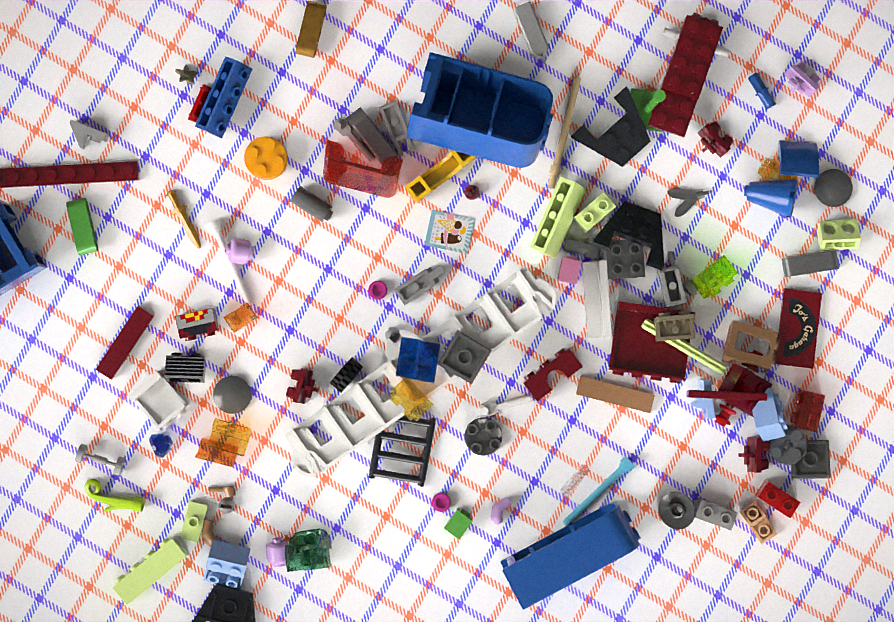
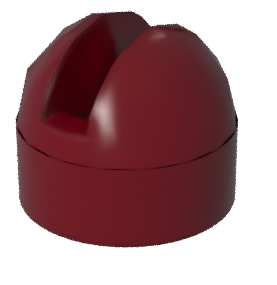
M468 185L464 190L465 197L468 200L477 199L479 188L475 185ZM472 188H475L476 190L474 191L472 196H468Z

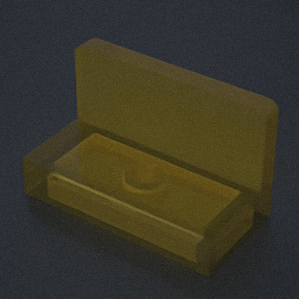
M215 418L208 446L244 456L251 438L252 429Z

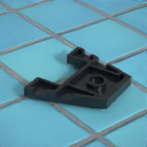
M627 86L613 97L625 110L626 114L598 139L592 135L584 124L570 136L572 139L621 167L651 142Z
M624 201L596 235L591 245L608 251L612 237L615 235L649 247L650 252L646 265L662 271L664 268L661 213Z
M215 584L192 622H256L254 593Z

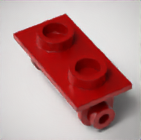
M202 84V87H200L191 112L188 114V120L197 122L211 90L210 86Z

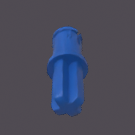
M754 73L749 76L748 80L757 93L755 96L759 97L765 109L768 110L776 105L768 91L769 87L765 86L759 74Z

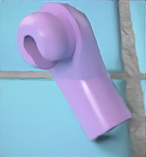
M508 497L492 506L490 517L497 525L503 522V510L512 505Z

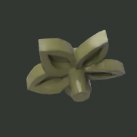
M187 64L183 70L175 69V72L180 75L179 82L186 81L188 84H194V78L198 72L189 70Z

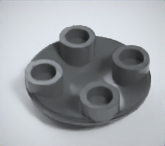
M839 169L826 170L815 181L814 193L818 200L826 206H841L852 195V181L845 172Z
M227 376L216 384L213 391V399L221 411L228 414H236L242 412L250 404L251 389L243 378Z
M477 418L466 427L464 433L465 444L474 454L481 456L490 455L501 446V428L490 418Z

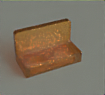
M201 438L195 458L233 467L239 447Z

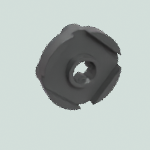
M787 426L788 429H785L786 436L769 440V452L779 463L792 465L806 455L808 442L800 430L793 426ZM787 440L793 444V447H789V450H786L783 446V443H786Z

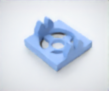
M698 380L699 390L712 391L711 380ZM695 398L697 400L690 403V405L702 409L703 418L713 419L716 417L713 399Z

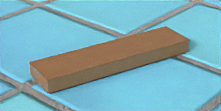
M580 376L576 395L646 413H651L655 397L653 394Z

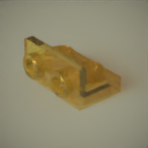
M408 376L389 392L392 395L389 397L396 406L400 404L405 409L403 413L410 421L413 418L417 421L434 405Z

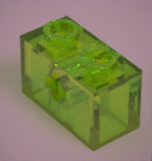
M723 255L690 280V282L703 299L708 296L713 298L721 292L720 287L723 285L727 287L735 281L733 277L738 272L726 256Z

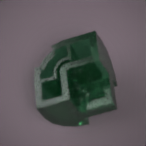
M318 528L294 533L295 535L285 545L287 572H307L331 568L329 549H332V545L326 530Z

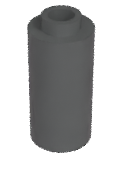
M302 186L296 190L290 200L291 203L322 223L324 220L329 221L334 213L332 211L333 206Z

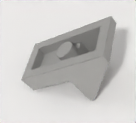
M70 119L69 124L81 149H84L89 136H91L90 140L99 144L101 141H108L110 135Z

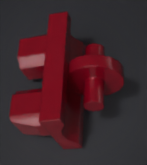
M716 121L711 124L707 123L697 132L702 138L700 140L701 143L705 146L701 151L704 153L706 150H709L712 154L716 153L721 158L731 149L730 146L734 140L727 134L723 138L717 134L721 130V126Z
M303 368L301 370H292L291 379L298 381L296 388H287L286 396L293 399L292 402L305 404L307 397H312L313 391L319 392V388L314 387L316 380L312 379L314 371Z
M747 437L744 453H738V457H744V465H747V472L762 473V470L769 469L768 459L762 458V451H768L769 441H763L762 438Z

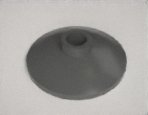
M676 491L670 492L660 500L658 511L665 525L672 529L680 530L688 527L693 522L695 506L686 494ZM677 506L682 509V512L677 510Z

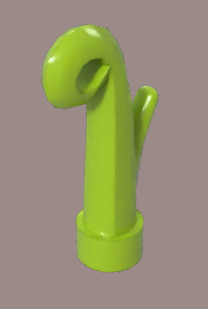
M89 479L85 482V492L91 499L111 505L106 507L104 512L118 509H132V511L143 512L145 497L101 494V483L97 479ZM91 485L96 486L95 491L91 489Z

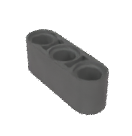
M836 250L781 259L784 278L839 269Z

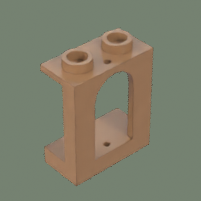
M733 320L729 325L721 361L729 363L731 360L764 368L763 372L766 373L770 368H773L775 363L773 353L774 350H777L779 339H777L778 332ZM738 332L767 340L769 342L767 355L759 356L735 349Z

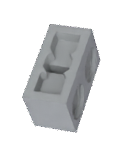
M698 498L695 507V518L732 531L738 512Z

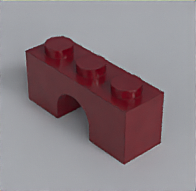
M564 348L560 349L554 354L556 356L555 359L551 362L547 359L539 365L541 368L536 373L531 371L524 377L526 381L523 384L536 401H539L552 391L547 382V377L551 371L560 370L566 378H569L583 367L570 348L566 350Z

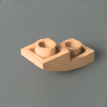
M756 501L739 511L761 545L778 535Z

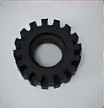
M351 357L330 381V384L342 393L362 370L363 366Z

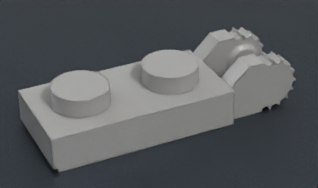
M397 101L379 107L399 157L403 156V151L398 141L403 139L406 140L410 153L414 152L410 138H406L408 129Z

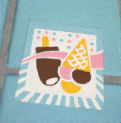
M432 210L424 245L467 254L474 219Z

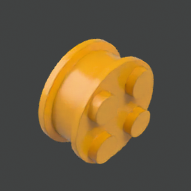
M263 136L249 143L244 153V162L248 171L261 180H272L279 177L285 171L288 155L278 140Z

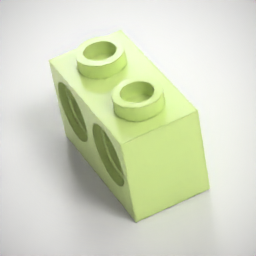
M603 192L573 219L586 233L612 211L616 205Z
M845 218L842 220L827 219L819 221L817 237L820 251L858 249L861 241L858 219Z

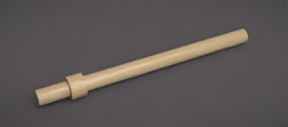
M574 76L554 162L549 170L551 174L547 188L555 189L558 175H560L562 169L560 165L581 78Z

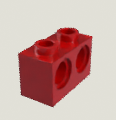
M764 480L755 494L756 497L788 518L792 517L801 503L767 480Z

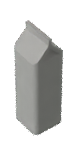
M531 1L514 7L513 13L530 55L545 64V56L549 46Z

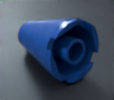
M798 180L753 181L749 185H745L744 196L751 203L791 218L794 201L796 200Z

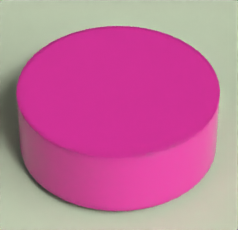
M374 281L369 285L368 292L373 299L381 300L387 295L388 289L384 282Z
M437 493L434 495L432 506L436 511L445 512L450 508L451 499L447 494Z

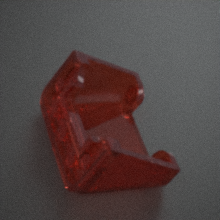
M327 140L323 178L327 183L384 198H391L397 192L404 160L390 156L383 160L381 169L346 161L343 146L338 142Z

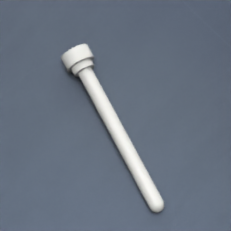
M220 219L206 224L208 232H211L212 235L214 234L245 304L251 306L253 303L236 264L230 262L228 255L224 254L226 242L221 233L222 223Z

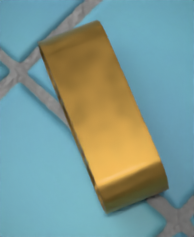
M307 1L295 54L315 58L327 10L326 4Z

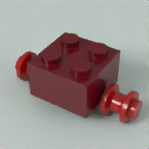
M754 349L752 352L748 351V353L763 356L762 353ZM732 363L718 391L765 393L767 388H771L773 384L755 374L759 373L757 366L741 363L742 366ZM720 399L726 403V406L721 403L719 404L721 410L719 414H715V423L723 427L726 424L730 426V416L737 413L733 408L754 418L752 410L758 401Z

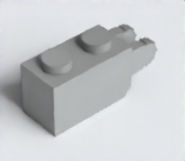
M672 251L667 253L670 267L663 268L662 271L657 270L665 307L686 303L678 265L675 264Z

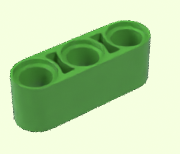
M81 198L66 202L78 255L98 252L97 239L87 199Z

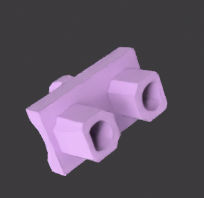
M802 61L796 65L793 64L784 75L789 79L788 83L793 86L790 90L792 94L797 90L800 94L804 93L810 97L820 87L818 85L821 78L814 73L810 77L804 73L807 70V65Z

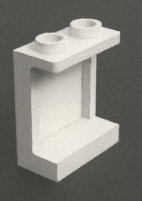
M155 371L127 396L154 424L157 431L161 429L165 431L173 424L171 422L172 419L176 416L180 418L187 412L185 409L188 406L187 402L169 382H166L165 377L160 371Z

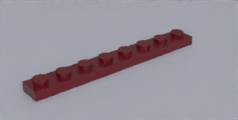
M138 161L0 169V188L140 181Z

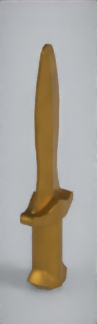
M169 190L166 196L170 198L175 208L172 215L176 214L180 218L188 237L200 249L199 236L186 213V208L189 206H182L176 195L177 191Z

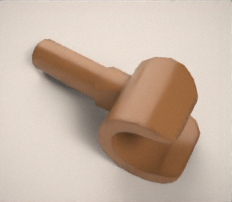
M234 486L208 488L210 492H224L225 498L236 496Z

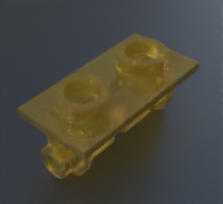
M760 159L762 167L758 168L757 174L760 177L774 180L775 174H779L780 164L774 159ZM779 174L777 180H796V176Z

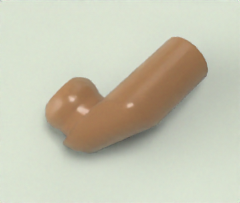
M205 519L202 537L206 544L211 547L213 539L220 541V538L212 533L214 521Z

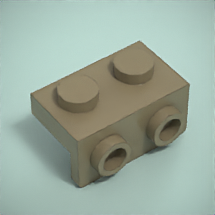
M689 311L678 312V315L671 316L670 313H659V317L654 318L656 342L694 339L695 314H690Z

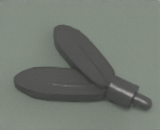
M678 188L668 190L667 194L670 197L684 200L676 208L674 216L681 217L686 214L696 203L697 199L704 198L705 195L709 194V191L693 192Z

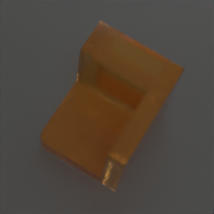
M246 302L223 318L233 333H236L257 319L258 316Z

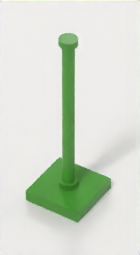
M631 88V96L646 130L664 132L648 126V122L653 109L659 102L665 99V92L663 90L654 92Z

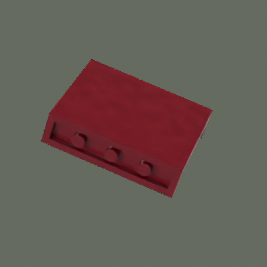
M618 301L608 370H613L612 374L624 376V372L632 373L631 377L642 379L643 375H648L650 380L662 381V378H669L670 383L681 384V380L686 381L685 374L688 355L665 341L656 342L655 335L642 328L645 319L654 322V318L659 317V313H670L671 316L678 315V312L684 310ZM683 339L686 342L690 343V339Z

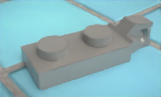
M442 266L435 270H432L431 267L424 269L395 288L394 291L405 306L437 285L436 283L440 281L438 277L445 273V270Z

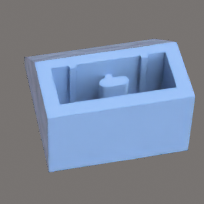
M767 388L765 391L767 401H758L752 410L756 429L763 441L786 436L785 429H788L786 419L783 418L782 414L784 411L782 401L779 399L778 393L775 394L772 388Z
M213 539L203 580L213 584L241 589L251 548Z

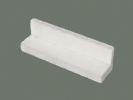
M607 261L583 262L587 337H612Z

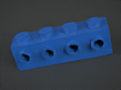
M225 56L194 127L222 139L253 68Z

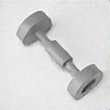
M80 444L75 462L82 463L84 457L93 459V462L114 466L113 474L120 476L125 464L124 457L119 456L116 463L111 462L106 457L97 454L94 456L87 454V445Z

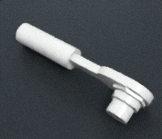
M527 395L507 400V402L495 404L494 402L484 403L479 406L478 412L482 417L492 416L499 409L511 408L532 402L531 396Z

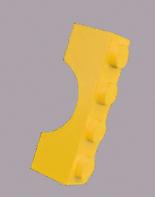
M452 150L439 163L406 185L405 189L417 204L477 157Z

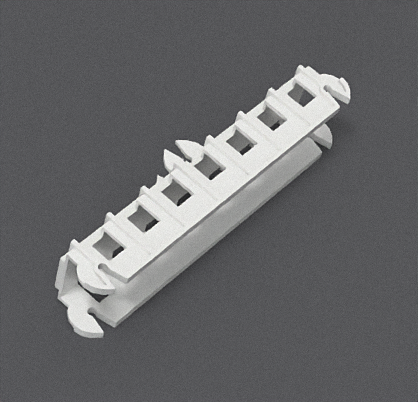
M524 266L424 337L420 338L413 332L399 330L403 342L408 348L406 354L392 340L387 338L385 345L387 363L284 434L287 442L293 449L291 452V462L294 469L303 476L316 477L315 473H320L315 459L326 469L330 468L457 379L458 376L438 365L443 353L434 339L446 330L450 329L453 335H455L457 330L492 350L491 355L542 319L533 296H536L537 300L549 311L551 309L554 310L556 304L554 288L545 280L535 279L529 269ZM511 285L525 303L512 313L498 295ZM481 307L494 326L478 336L466 316ZM416 351L430 369V371L417 380L413 378L402 362ZM384 374L398 392L385 402H383L371 385L372 382ZM351 397L355 399L365 414L363 418L354 424L351 423L340 407L342 403ZM318 420L322 421L333 437L323 446L318 443L308 428Z

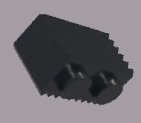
M178 352L166 355L164 375L166 382L205 383V356H202L200 353H191L190 356H183L182 353Z

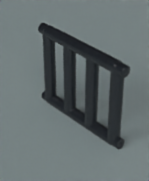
M404 415L395 422L427 427L426 437L420 438L385 432L384 430L375 435L368 478L375 479V477L400 480L417 483V486L424 487L436 418L432 417L428 420ZM382 439L424 446L422 457L382 451ZM379 458L420 464L419 476L377 469Z

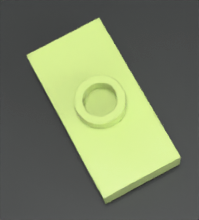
M189 501L180 535L181 539L199 543L209 505Z

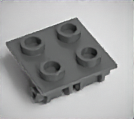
M629 240L611 241L608 251H606L608 280L645 277L643 245Z

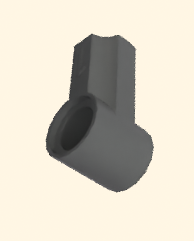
M567 234L563 251L600 260L602 249L591 245L594 238L587 237L586 239Z

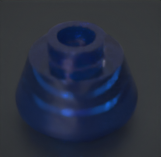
M156 433L151 434L149 438L151 448L157 457L164 458L171 451L173 441L169 435Z

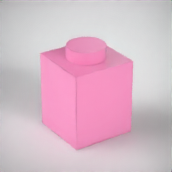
M571 255L562 258L557 281L576 285L582 261H577L578 257Z

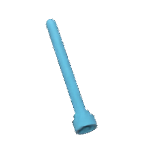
M624 456L620 460L619 467L563 520V524L569 526L624 472H631L636 466Z

